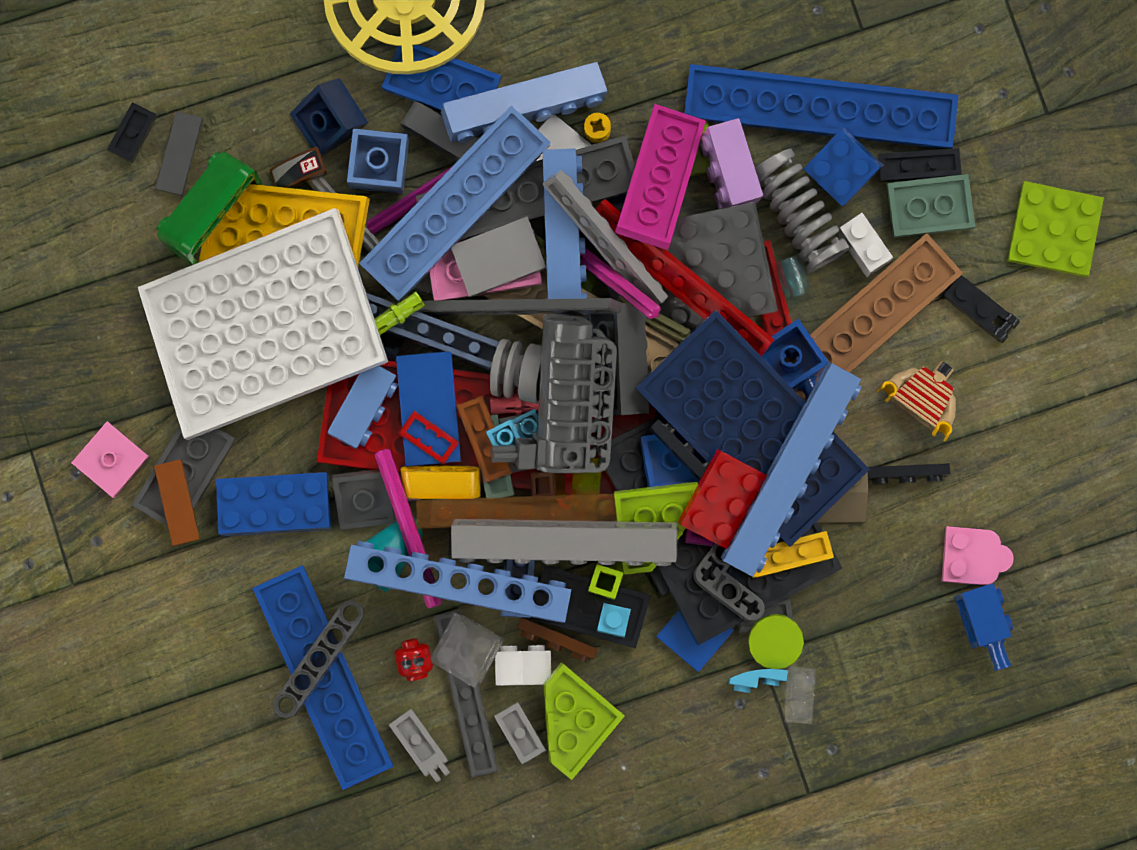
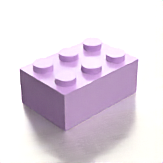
M740 119L709 126L701 136L699 151L702 157H707L710 167L706 168L709 182H714L717 193H714V198L718 209L752 202L757 204L763 197V193Z

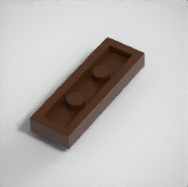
M520 618L517 629L522 630L520 636L532 641H536L537 637L547 641V647L559 652L562 651V648L573 651L571 657L587 663L588 658L594 660L598 649L524 618Z

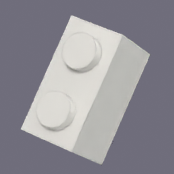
M863 213L839 228L837 235L840 239H846L850 246L848 251L867 278L892 260L893 256Z

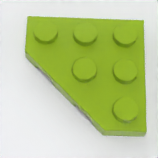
M690 482L614 491L617 522L677 523L698 483ZM678 523L677 540L683 534V531L686 529ZM622 561L624 575L652 572L657 566L654 562H643L642 565L634 566L626 564V561Z
M561 662L543 684L549 762L573 780L625 715Z

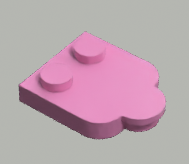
M945 527L942 582L989 585L997 579L999 572L1007 571L1012 566L1014 560L1013 553L1008 547L1001 545L1000 538L995 532L983 529Z

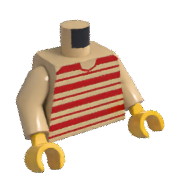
M940 361L933 372L924 366L920 370L910 368L899 372L877 389V393L880 391L887 393L888 397L884 400L885 402L890 400L928 429L933 430V436L937 432H941L945 436L943 439L945 442L952 433V424L956 412V398L952 394L954 388L946 380L954 370L945 362Z

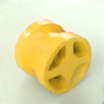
M593 113L585 120L584 135L592 143L605 142L611 133V122L606 115Z

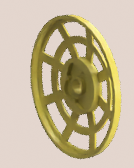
M324 0L327 21L339 44L362 64L378 71L392 74L426 72L454 59L474 38L481 24L485 8V0H476L473 18L466 31L461 35L450 24L458 11L460 0H451L450 7L444 17L433 9L436 0H372L377 12L368 22L361 14L356 0ZM348 2L353 18L362 28L352 42L344 34L337 22L333 11L334 4ZM425 17L436 25L425 33L412 36L411 24L417 23ZM386 19L391 23L400 25L401 37L385 34L377 30V28ZM442 32L454 43L447 50L436 56L413 62L412 45L430 41ZM370 36L385 44L402 46L403 62L379 59L361 50V47Z

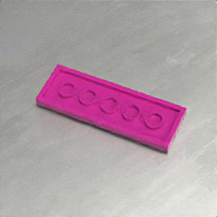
M654 104L615 233L668 250L706 120Z

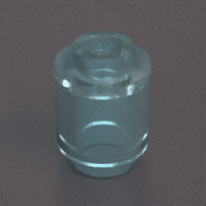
M798 256L777 262L779 267L777 273L784 295L790 294L791 298L806 294L805 289L809 288L810 285L803 262L799 261Z

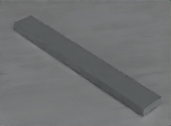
M611 298L422 301L425 307L417 312L428 316L531 315L561 312L619 314L622 303Z

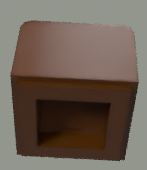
M550 472L531 473L532 500L565 499V474Z

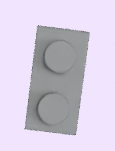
M518 702L494 716L521 764L546 751Z

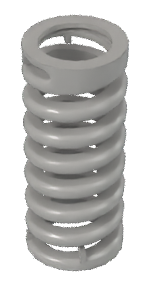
M790 148L765 160L755 167L760 187H765L763 198L772 200L770 203L771 211L780 212L777 216V221L782 225L787 224L784 233L788 237H794L792 240L793 248L802 249L799 253V259L803 262L809 261L806 271L810 273L846 253L850 246L846 239L838 240L836 237L831 240L832 244L815 250L839 232L838 226H833L807 238L815 230L832 219L830 213H826L809 223L799 226L811 215L824 208L825 204L823 201H818L801 211L791 214L803 203L816 196V189L812 188L793 199L783 202L795 191L810 182L809 177L804 176L785 187L777 189L787 179L802 171L803 167L801 164H795L789 169L767 178L781 165L785 164L787 167L793 164L792 159L795 157V153Z

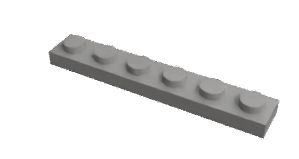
M562 169L542 183L618 274L658 305L668 297L660 283L652 278L646 271L644 264L636 259L627 248L626 243L610 228L608 221L599 215L592 206L591 201L583 196L574 185L573 180Z

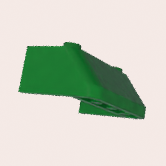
M222 151L220 154L215 152L207 162L209 167L169 217L165 216L156 227V230H158L157 237L162 244L191 266L198 263L193 257L250 183L263 185L254 169L225 151Z

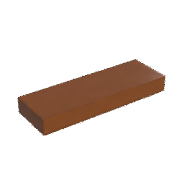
M483 396L456 405L485 482L489 483L512 474L508 462H491L490 450L492 449V444L486 431L494 428Z
M179 459L155 465L154 468L172 546L201 540L182 460Z

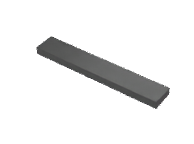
M461 609L435 615V623L471 778L498 772Z

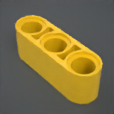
M405 466L401 468V483L406 497L409 499H475L481 496V469L475 466Z

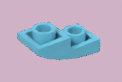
M535 409L486 431L492 446L514 445L515 438H532V432L538 431V415Z
M762 669L749 671L730 678L728 684L734 685V691L750 693L751 688H757L759 678L763 679V684L779 686L780 681L786 682L788 670Z

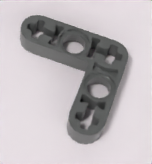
M714 543L695 568V582L746 621L759 619L765 609L763 601L725 572L730 564L718 559L716 549L720 545ZM710 557L715 564L722 566V569L720 570L718 567H715L711 572L713 580L703 581L701 579L703 574L700 571L701 569L705 571L712 565V562L708 561ZM725 584H731L735 587L736 596L733 599H726L722 595V587ZM742 593L746 595L742 599L747 604L756 603L755 610L758 611L757 614L752 613L748 615L746 613L748 608L742 603L738 607L734 605L741 598Z

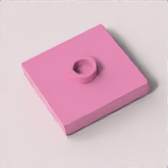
M107 421L72 461V464L112 498H115L148 460L149 456Z

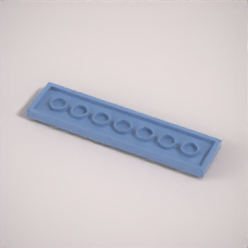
M511 105L359 264L400 302L449 252L451 247L543 154V150H547L552 145L551 142Z

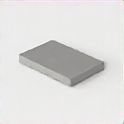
M528 217L459 242L451 247L470 298L547 269Z

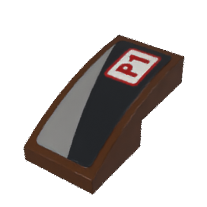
M318 146L299 153L269 169L275 187L293 189L303 187L304 182L327 174Z

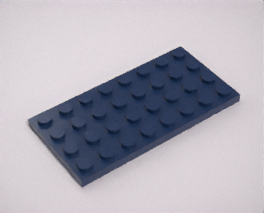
M714 310L635 387L709 464L717 449L765 475L806 403L717 310ZM834 431L832 432L834 439L827 450L823 449L818 457L821 460L818 469L814 474L810 473L805 481L807 484L806 491L800 499L796 498L791 506L794 512L790 520L786 524L783 522L778 530L780 537L790 547L870 470Z

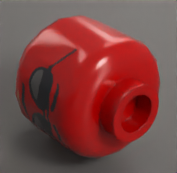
M417 638L402 641V646L394 652L399 675L406 677L407 681L428 677V672L433 668L429 646L426 643H418Z

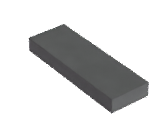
M176 111L155 188L157 191L183 197L203 123L202 117Z

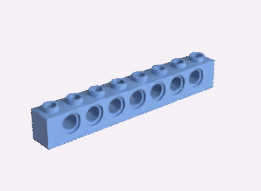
M357 541V546H350L344 579L565 623L571 589L565 588L566 583L549 580L547 585L538 583V577L522 574L521 579L510 577L511 572L495 569L494 574L483 572L484 566L467 563V568L456 566V561L440 558L439 562L429 561V555L412 552V557L401 555V549L385 546L384 551L373 549L374 544ZM372 557H379L384 564L382 571L377 573L370 571L367 565L368 560ZM404 562L410 566L411 574L409 577L400 578L397 576L395 567L398 563ZM433 568L437 571L438 580L436 583L429 584L424 581L423 572L425 569ZM458 573L464 576L466 584L462 589L452 587L450 579L453 574ZM487 579L491 581L493 590L489 595H483L479 592L478 583L480 580ZM509 585H516L520 590V596L515 601L508 599L505 594V590ZM537 590H542L547 595V602L543 606H538L533 601V594Z

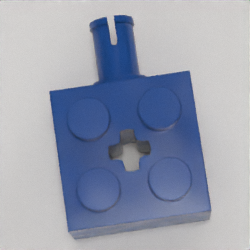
M797 319L771 336L775 340L762 358L795 392L803 391L808 399L817 378L820 377L828 360L801 321ZM789 356L792 359L796 357V363H786V357Z
M994 583L954 596L971 648L983 645L984 648L987 647L994 671L1012 666L1003 642H1005V638L1011 637L1010 631L1013 630V625L1009 615H1004L1001 604H1004V598L1000 588H995Z

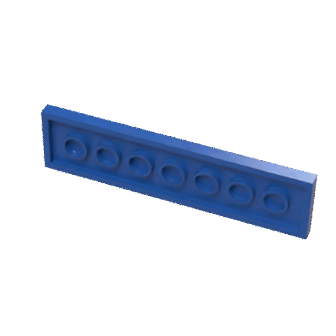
M303 565L252 588L291 675L329 623ZM332 630L328 635L329 642L331 644H338ZM317 652L312 658L315 667H322L327 661L324 652ZM341 652L305 703V707L342 790H345L394 767L345 656ZM301 675L297 678L296 685L299 690L309 688L310 678L307 675Z

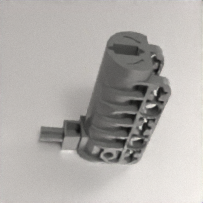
M561 312L544 316L538 431L532 432V438H515L514 445L492 446L490 450L491 462H514L518 469L537 468L539 471L550 473L602 472L608 467L611 453L617 350L615 344L606 338L599 328L592 326L581 313ZM607 371L608 379L604 383V372ZM601 425H603V426L605 427V432H604V434H603L602 437H601ZM598 447V453L603 457V460H599L598 464L594 465L590 459L596 456L595 448Z

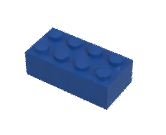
M327 472L216 479L218 533L222 537L332 530L330 481Z

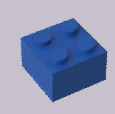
M843 128L806 165L804 170L843 207L884 165L850 132Z

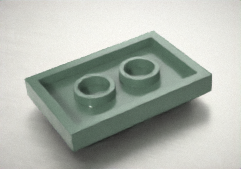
M968 174L894 182L886 185L893 238L975 228Z

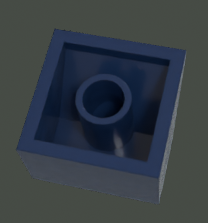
M340 78L318 84L290 113L310 147L318 146L321 156L350 140L353 129H362L368 123Z

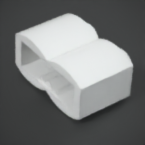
M545 645L528 646V651H517V646H501V652H495L496 686L543 685L551 675V651H545Z

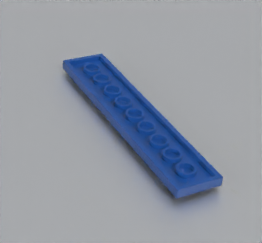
M690 64L684 113L714 123H724L739 118L742 126L835 136L841 129L845 128L856 139L952 149L958 95Z

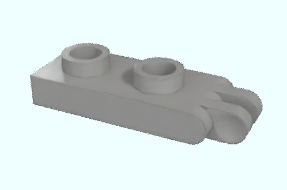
M412 709L389 724L425 777L431 774L437 783L441 778L435 771L436 769L440 768L445 776L450 774L445 766L448 759Z

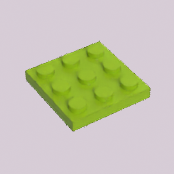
M1024 181L1022 183L1007 261L1087 278L1090 273L1104 197Z

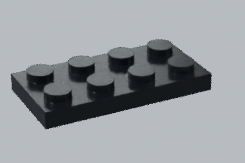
M544 566L540 583L548 585L549 580L566 583L565 588L571 589L565 623H559L530 617V619L636 649L651 595L619 586L616 598L613 600L588 592L592 578ZM537 590L534 603L538 606H543L547 602V595L544 591ZM603 603L631 609L624 638L597 632Z

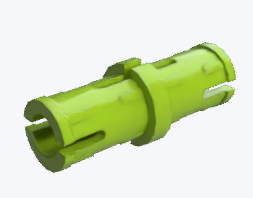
M414 292L396 305L393 303L389 306V310L374 319L380 336L396 324H403L407 317L425 307L417 292Z

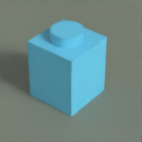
M603 603L597 632L624 638L631 609Z

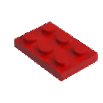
M717 449L677 523L727 549L767 475Z

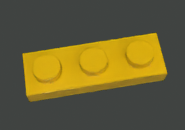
M827 531L800 537L791 547L785 541L776 543L774 548L769 547L764 556L767 558L763 569L760 573L756 571L753 578L834 558Z

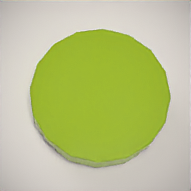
M777 613L757 620L750 629L748 637L749 649L756 662L770 669H782L793 664L801 655L804 645L802 631L797 623L788 616Z

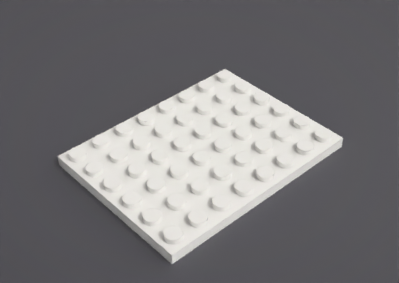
M336 208L138 287L183 437L187 440L388 362L340 212Z

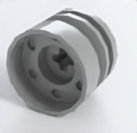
M508 339L500 340L491 364V394L500 397L504 391V397L511 399L516 388H518L519 400L539 404L542 346L530 344L523 355L521 342L515 341L512 345Z

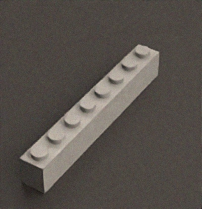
M454 519L451 525L452 558H459L460 562L465 563L474 562L476 559H487L489 563L503 562V559H514V562L521 564L530 563L531 560H542L545 564L559 563V560H570V563L578 565L586 564L587 561H598L601 565L615 564V561H626V564L634 566L642 565L643 562H654L657 566L671 565V562H676L677 523Z

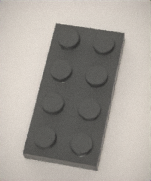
M179 425L156 465L179 459L182 460L193 509L195 510L235 443L236 438L218 428L187 440L184 439ZM154 468L132 506L168 526Z

